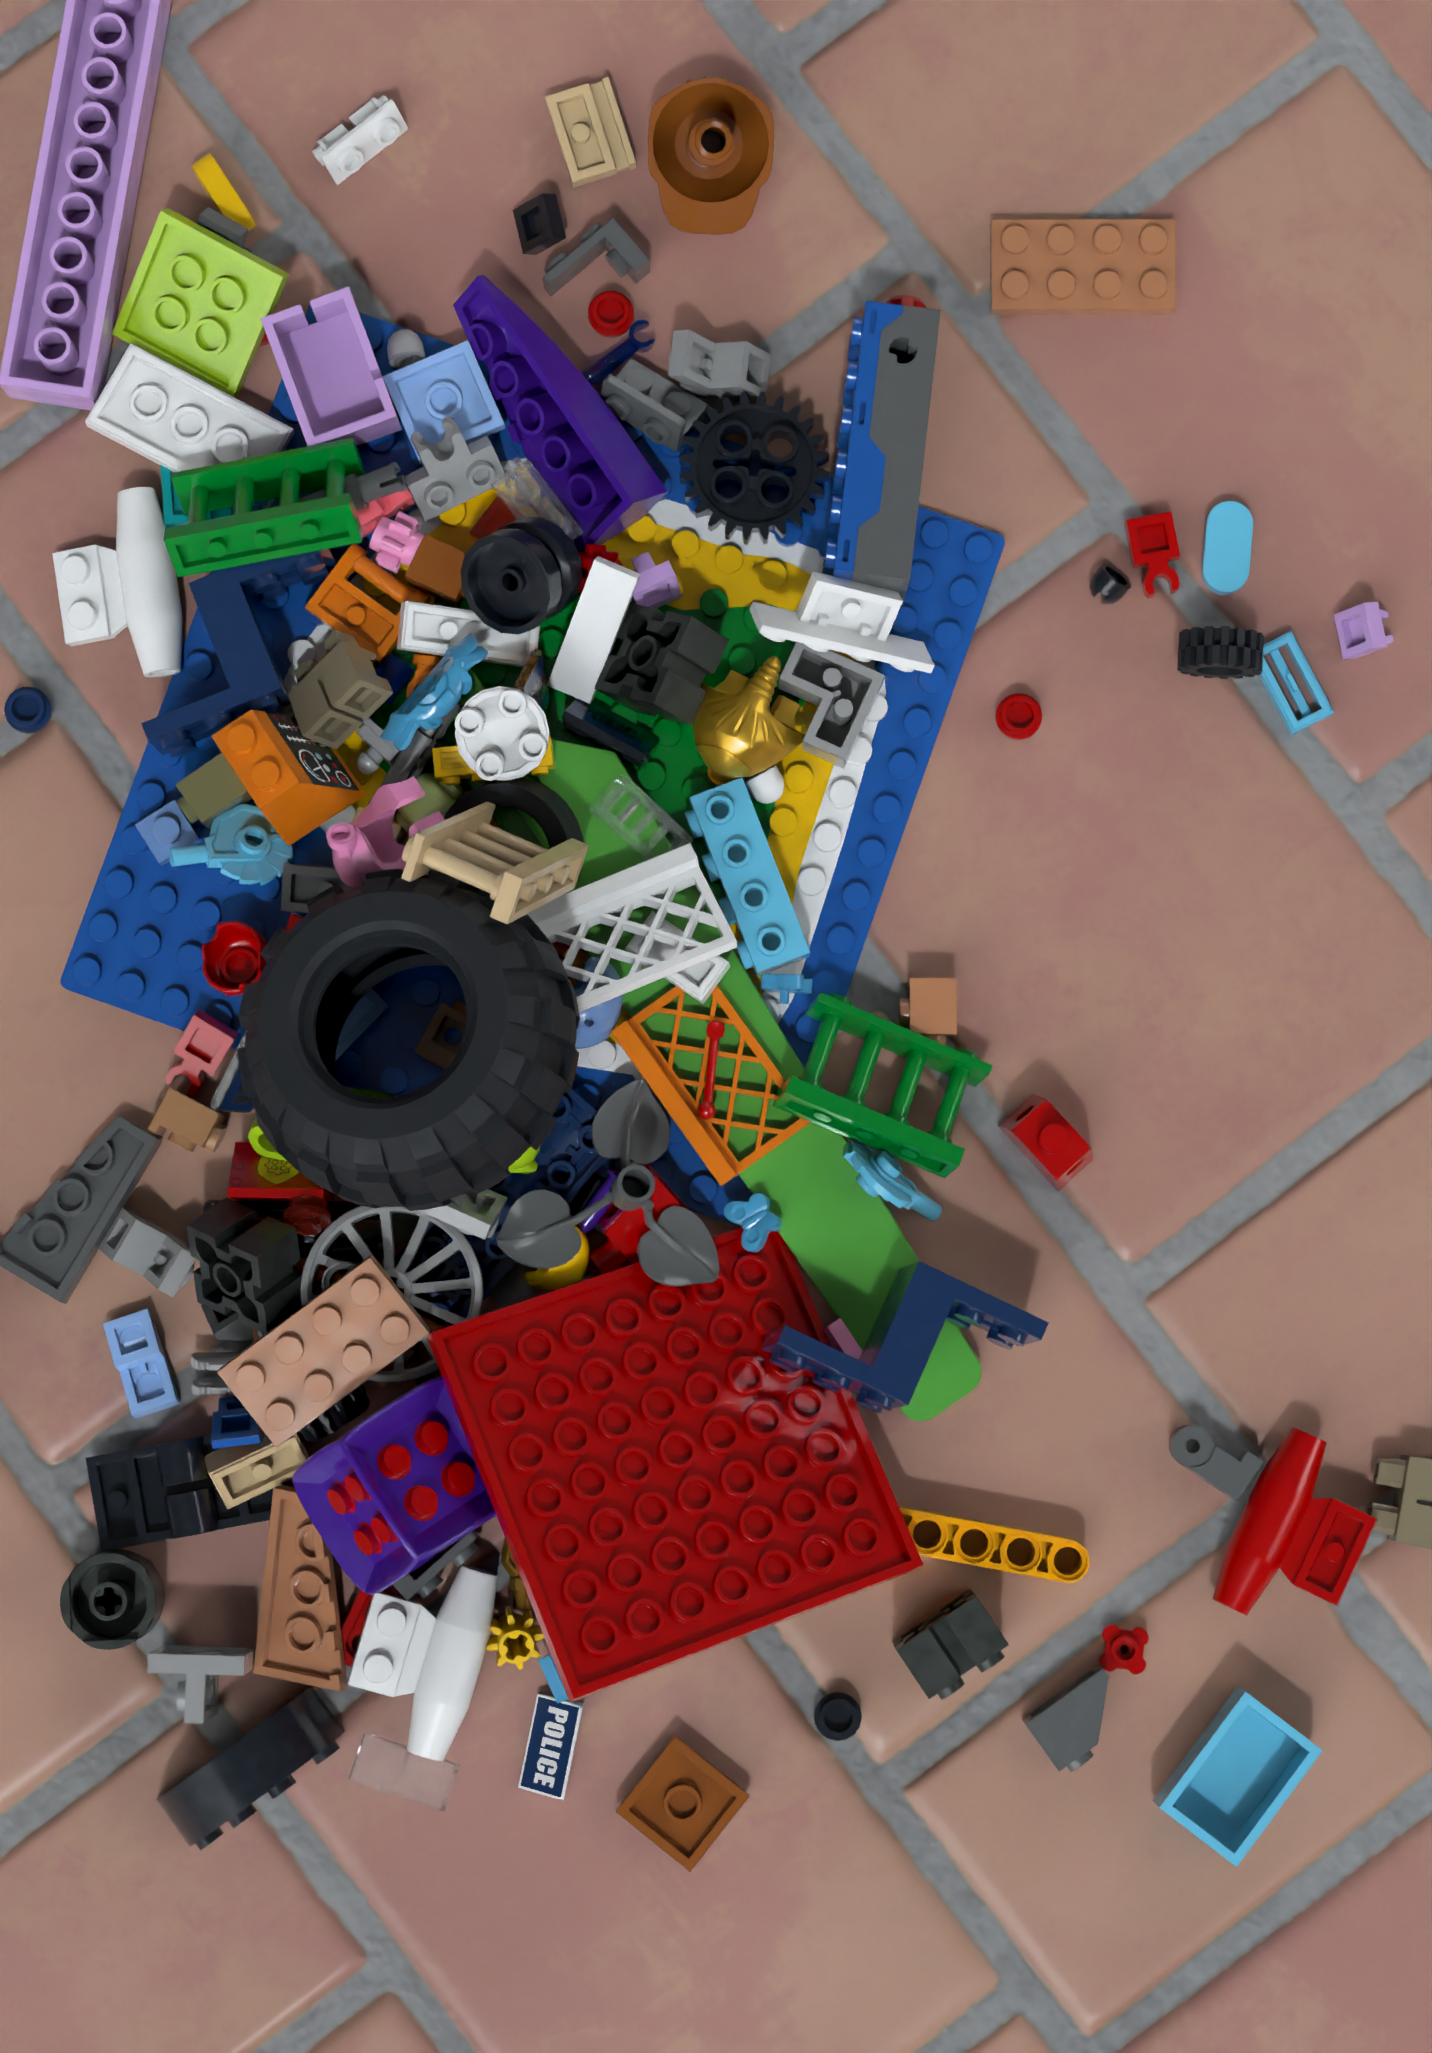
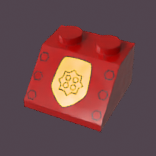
M249 1138L248 1142H235L228 1182V1198L244 1201L332 1202L334 1200V1193L311 1182L288 1161L259 1155L250 1144Z

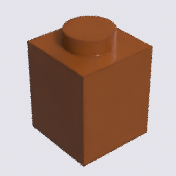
M424 534L405 574L408 585L459 608L465 597L462 591L460 572L465 552Z

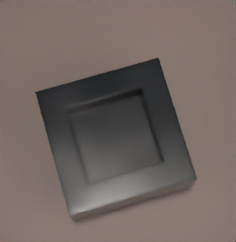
M542 193L513 210L523 254L537 255L566 239L556 194Z

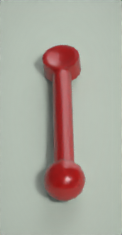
M719 1021L710 1022L706 1028V1034L710 1038L704 1096L703 1102L697 1108L698 1115L705 1120L713 1118L716 1113V1107L712 1101L719 1039L725 1033V1027Z

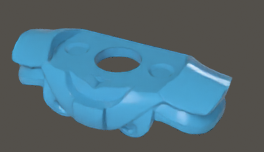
M469 633L457 644L447 649L445 656L398 710L391 713L388 724L380 738L393 742L397 750L403 751L410 745L419 727L436 729L441 725L442 717L455 707L461 698V694H467L472 688V679L467 671L488 655V651L483 646H477L478 641L472 633Z

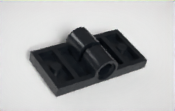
M211 1434L86 1458L102 1552L270 1520L273 1488L227 1509L208 1474L204 1459L207 1454L220 1449L212 1448Z

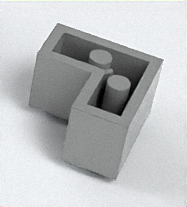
M796 642L779 678L778 689L818 706L803 739L802 750L844 769L881 690L885 675L833 651L818 652L807 647L804 643Z

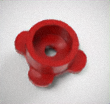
M1115 1624L1106 1626L1102 1631V1638L1105 1641L1103 1645L1104 1653L1099 1658L1101 1667L1108 1672L1118 1668L1127 1669L1134 1675L1142 1673L1146 1668L1143 1652L1144 1645L1149 1641L1148 1633L1141 1627L1127 1630L1120 1629ZM1122 1645L1128 1646V1652L1126 1654H1122L1120 1652V1647Z

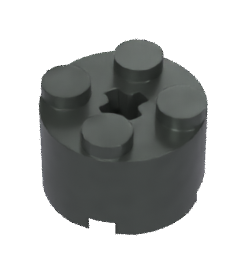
M115 1549L104 1551L82 1561L66 1579L60 1595L62 1618L70 1631L90 1647L102 1650L122 1648L144 1637L155 1627L164 1607V1586L155 1566L147 1558L128 1550ZM112 1588H114L116 1595H121L122 1604L116 1606L115 1611H113L112 1603H104L103 1599L104 1594L111 1592Z

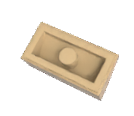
M297 1432L277 1448L265 1434L261 1443L220 1448L207 1454L204 1459L209 1476L227 1509H230L292 1480L296 1469L310 1457Z

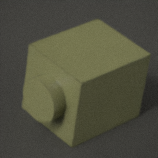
M222 752L175 784L183 795L176 800L183 813L192 824L200 820L208 829L211 828L213 819L252 799Z

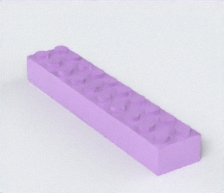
M66 0L0 370V387L9 398L92 410L104 389L113 339L112 332L116 322L172 0Z

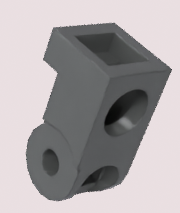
M1184 1425L1177 1428L1169 1440L1171 1456L1180 1465L1235 1501H1238L1264 1462L1247 1450H1243L1237 1459L1213 1444L1210 1434L1204 1428L1196 1425Z

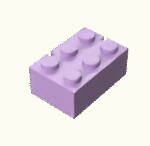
M349 286L309 301L317 320L314 324H308L300 304L260 318L307 446L354 438L356 446L402 430Z

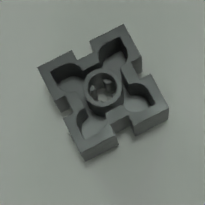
M632 603L617 635V638L623 641L617 656L609 654L594 689L631 711L651 716L658 714L667 720L691 726L706 694V691L700 688L705 674L715 673L729 640L692 616L669 611L665 615L656 608Z
M227 1197L186 1225L190 1254L192 1257L200 1260V1267L193 1271L198 1303L224 1315L234 1310L238 1312L239 1322L264 1334L302 1307V1274L298 1267L294 1265L300 1260L296 1228L269 1216L262 1220L254 1209Z
M971 1589L941 1608L938 1613L926 1621H922L892 1642L928 1699L938 1694L941 1700L950 1696L965 1684L960 1676L973 1667L977 1666L982 1673L1000 1662L1005 1657L1001 1650L1009 1645Z

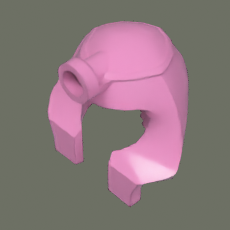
M414 776L402 782L381 786L368 806L353 823H337L327 830L326 838L328 845L333 849L332 856L335 870L348 887L355 888L361 886L362 881L366 880L365 874L389 869L404 870L406 862L402 860V854L405 845L398 844L394 839L392 823L396 809L425 796L424 790ZM438 811L415 822L409 828V838L413 834L445 819Z

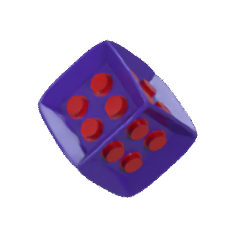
M442 1375L406 1392L361 1421L344 1435L341 1440L321 1448L296 1469L292 1478L297 1496L325 1544L353 1583L368 1595L377 1594L441 1553L454 1542L496 1516Z

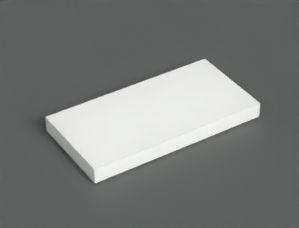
M131 343L85 420L86 426L170 469L172 472L285 451L294 435L293 428Z

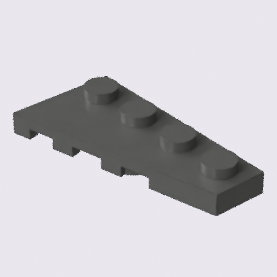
M118 1116L76 1159L77 1164L62 1179L58 1178L45 1191L47 1195L29 1213L25 1212L12 1226L13 1230L0 1242V1266L57 1301L66 1304L97 1253L121 1208L125 1206L163 1141Z

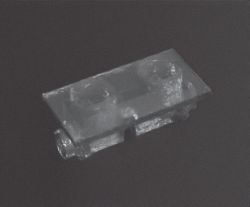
M519 457L512 459L504 467L507 474L491 483L493 489L516 519L523 516L543 517L560 526L572 540L583 534L582 529L529 460L522 462Z

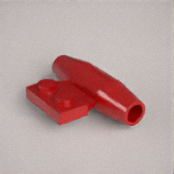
M1292 1427L1259 1474L1227 1543L1213 1600L1247 1616L1275 1574L1281 1569L1294 1586L1336 1606L1339 1605L1378 1519L1334 1498H1312L1327 1442L1295 1427Z

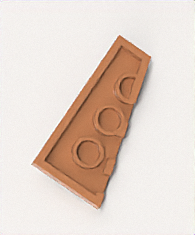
M279 1485L273 1488L253 1674L341 1692L348 1688L332 1553L305 1512L295 1488Z

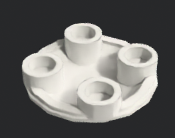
M497 686L481 690L465 703L455 720V738L459 753L468 766L476 771L478 776L484 780L507 781L523 777L539 765L548 748L550 731L546 714L534 698L516 688Z

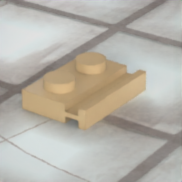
M609 77L603 78L598 83L591 85L587 83L545 96L546 105L573 188L616 175L617 172L628 168L630 170L637 168Z

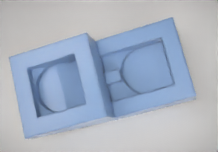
M147 1308L103 1323L113 1363L120 1372L131 1415L137 1419L179 1405L180 1401L150 1310Z

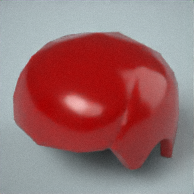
M239 920L217 924L216 933L213 938L202 945L203 974L209 985L228 996L243 995L246 984L252 985L253 982H258L267 963L261 955L262 950L267 944L263 935Z

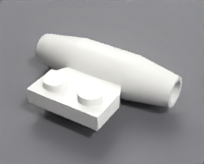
M135 487L117 493L116 551L95 544L52 553L65 644L77 646L112 639L128 627L143 675L151 678L180 673L182 655V609L177 575L163 540L164 531L167 526L164 524V517L154 488Z
M461 1565L436 1617L419 1602L407 1601L405 1598L384 1592L372 1595L347 1685L393 1698L414 1693L407 1751L432 1760L444 1761L469 1709L485 1655L486 1644L491 1634L489 1625L493 1619L498 1575Z

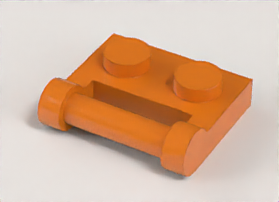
M352 544L306 604L305 609L332 630H339L353 636L359 647L375 653V661L382 665L397 645L400 611L397 615L391 613L348 582L349 576L356 571L400 604L404 601L428 604L431 597L420 589L412 590L366 556L367 551L358 544Z

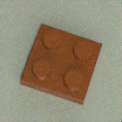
M675 1734L618 1806L616 1813L691 1872L750 1797V1794Z

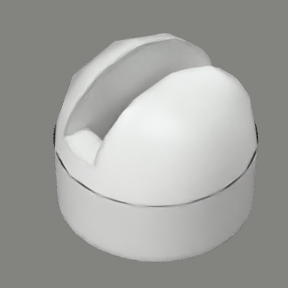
M776 765L769 767L744 782L750 796L761 803L769 804L776 802L783 794L784 780Z

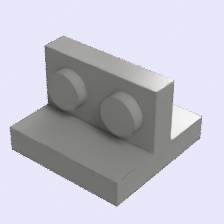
M162 1645L148 1653L147 1673L186 1674L185 1681H179L177 1710L184 1711V1723L204 1724L217 1714L218 1675L244 1676L254 1669L256 1647Z

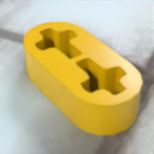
M210 153L190 164L194 174L219 213L248 228V232L257 227L247 208Z

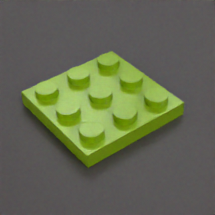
M165 208L159 213L112 335L145 350L236 398L240 394L265 334L260 318L273 314L289 273L170 208Z

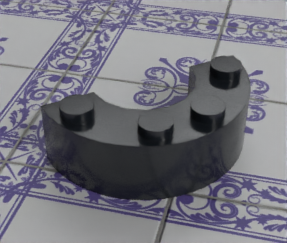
M310 1686L156 1800L189 1846L196 1844L201 1851L224 1834L220 1826L228 1821L235 1828L253 1815L257 1810L252 1803L268 1792L271 1798L274 1799L295 1784L296 1780L291 1774L309 1760L313 1759L318 1765L340 1749L335 1740L345 1731L313 1686Z

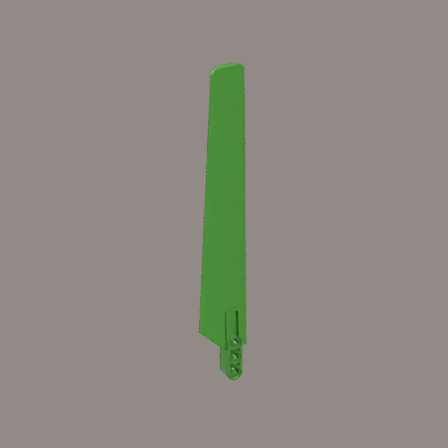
M471 669L467 672L472 679V688L465 697L460 698L463 703L462 708L470 698L485 689ZM552 740L555 769H549V774L532 776L531 772L521 777L537 781L554 790L569 805L578 820L583 841L589 847L580 877L573 890L674 850L616 752ZM472 778L467 779L473 789L491 782H472ZM495 807L492 817L501 830L549 850L548 841L542 828L530 815L513 807ZM693 885L676 892L672 902L695 909L700 893L696 886ZM645 905L632 911L629 921L643 925L650 913L653 911L657 914L658 909ZM705 906L703 912L709 913L707 907ZM668 912L664 918L683 932L689 922L687 918ZM698 922L692 938L706 944L721 938L717 927ZM601 923L589 928L585 939L607 945L614 927ZM623 931L616 948L626 951L625 948L635 934ZM732 949L720 954V957L729 962L730 968L717 984L719 989L784 1080L787 1081L790 1076L796 1078L802 1076L805 1068L747 971L744 969L735 951ZM584 950L586 954L589 956V958H601L602 956L600 954ZM613 958L609 960V963L615 968L620 979L628 976L633 966L632 964ZM665 978L659 979L623 994L622 1006L630 1018H632L674 988L675 985ZM685 992L682 1011L710 1016L713 996L710 994L705 1003L702 1004ZM679 997L663 1008L677 1010ZM717 1003L715 1017L729 1019ZM655 1013L642 1022L641 1026L651 1040L671 1043L676 1016ZM681 1017L676 1044L704 1048L707 1035L706 1028L709 1021ZM723 1024L725 1033L719 1039L718 1051L737 1054L740 1034L734 1025ZM744 1041L742 1055L756 1057ZM657 1047L668 1062L670 1049ZM675 1050L672 1069L678 1078L699 1082L703 1054ZM717 1057L714 1084L732 1087L736 1064L735 1059ZM741 1061L737 1088L765 1093L768 1073L759 1063ZM772 1080L770 1094L777 1095L779 1088ZM684 1085L696 1101L698 1087ZM703 1088V1090H702V1096H701V1102H700V1103L703 1102L704 1088ZM714 1090L712 1103L716 1107V1113L713 1118L726 1120L730 1092ZM736 1094L731 1121L759 1126L764 1098ZM769 1099L764 1127L785 1130L800 1119L798 1116L774 1107V1100ZM811 1122L739 1173V1176L752 1195L762 1193L768 1196L770 1199V1212L778 1215L782 1220V1226L778 1233L838 1319H842L863 1351L898 1270L919 1261L882 1197L880 1195L876 1198L870 1196L858 1184L856 1177L860 1173L856 1172L854 1167L843 1157V1146L848 1142L846 1137ZM711 1123L723 1139L725 1125ZM730 1126L727 1146L738 1162L755 1151L758 1131ZM763 1132L761 1146L778 1134ZM945 1320L909 1405L899 1407L908 1418L915 1421H927L967 1395L978 1385L981 1379L980 1361L959 1326Z

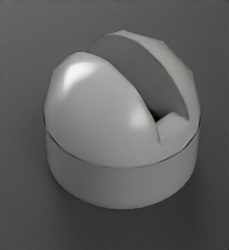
M401 329L394 332L388 339L387 355L391 367L401 369L426 358L422 340L413 331Z

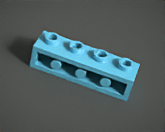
M741 777L689 797L692 810L684 812L694 839L703 836L709 853L701 856L710 881L720 880L726 897L718 899L727 923L729 925L736 923L742 941L737 942L736 949L744 969L753 967L756 976L759 977L762 974H767L810 957L809 947L743 778Z

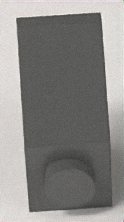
M1099 1664L1022 1719L1059 1772L1065 1767H1068L1070 1771L1081 1767L1093 1757L1090 1749L1098 1744L1109 1679L1108 1674Z

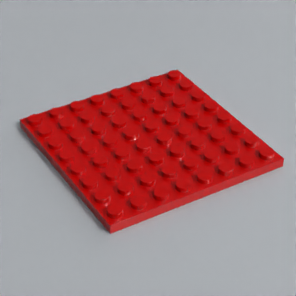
M742 1227L712 1237L719 1260V1276L712 1283L677 1287L663 1285L651 1279L642 1269L640 1262L431 1332L427 1337L569 1702L884 1583L923 1566L851 1392L840 1389L838 1393L824 1389L812 1382L814 1374L798 1368L795 1373L784 1370L769 1362L772 1354L760 1349L767 1333L784 1325L832 1347L827 1335L823 1331L824 1327L793 1253L778 1231L770 1232L764 1247L755 1253L743 1248L741 1243Z

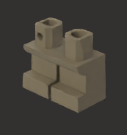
M339 630L333 631L324 640L327 655L320 662L314 659L304 661L294 671L298 684L288 693L302 737L337 749L363 724L362 718L367 720L393 694L388 680L377 676L372 662L376 659V654L359 647L353 636Z
M1402 1454L1400 1459L1376 1458L1373 1483L1396 1488L1392 1506L1369 1502L1366 1514L1378 1519L1373 1530L1388 1534L1387 1539L1432 1549V1506L1417 1503L1418 1499L1432 1502V1459Z

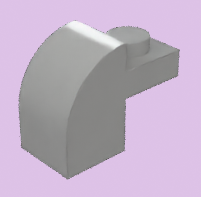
M674 330L672 348L668 356V376L679 381L681 389L695 396L714 399L727 397L730 401H740L741 392H745L749 400H757L761 392H765L766 395L771 354L746 341L714 343L691 330Z
M121 1208L99 1246V1249L112 1261L143 1276L155 1288L173 1298L179 1287H183L188 1283L194 1271L196 1258L191 1256L190 1247L187 1243L124 1208Z

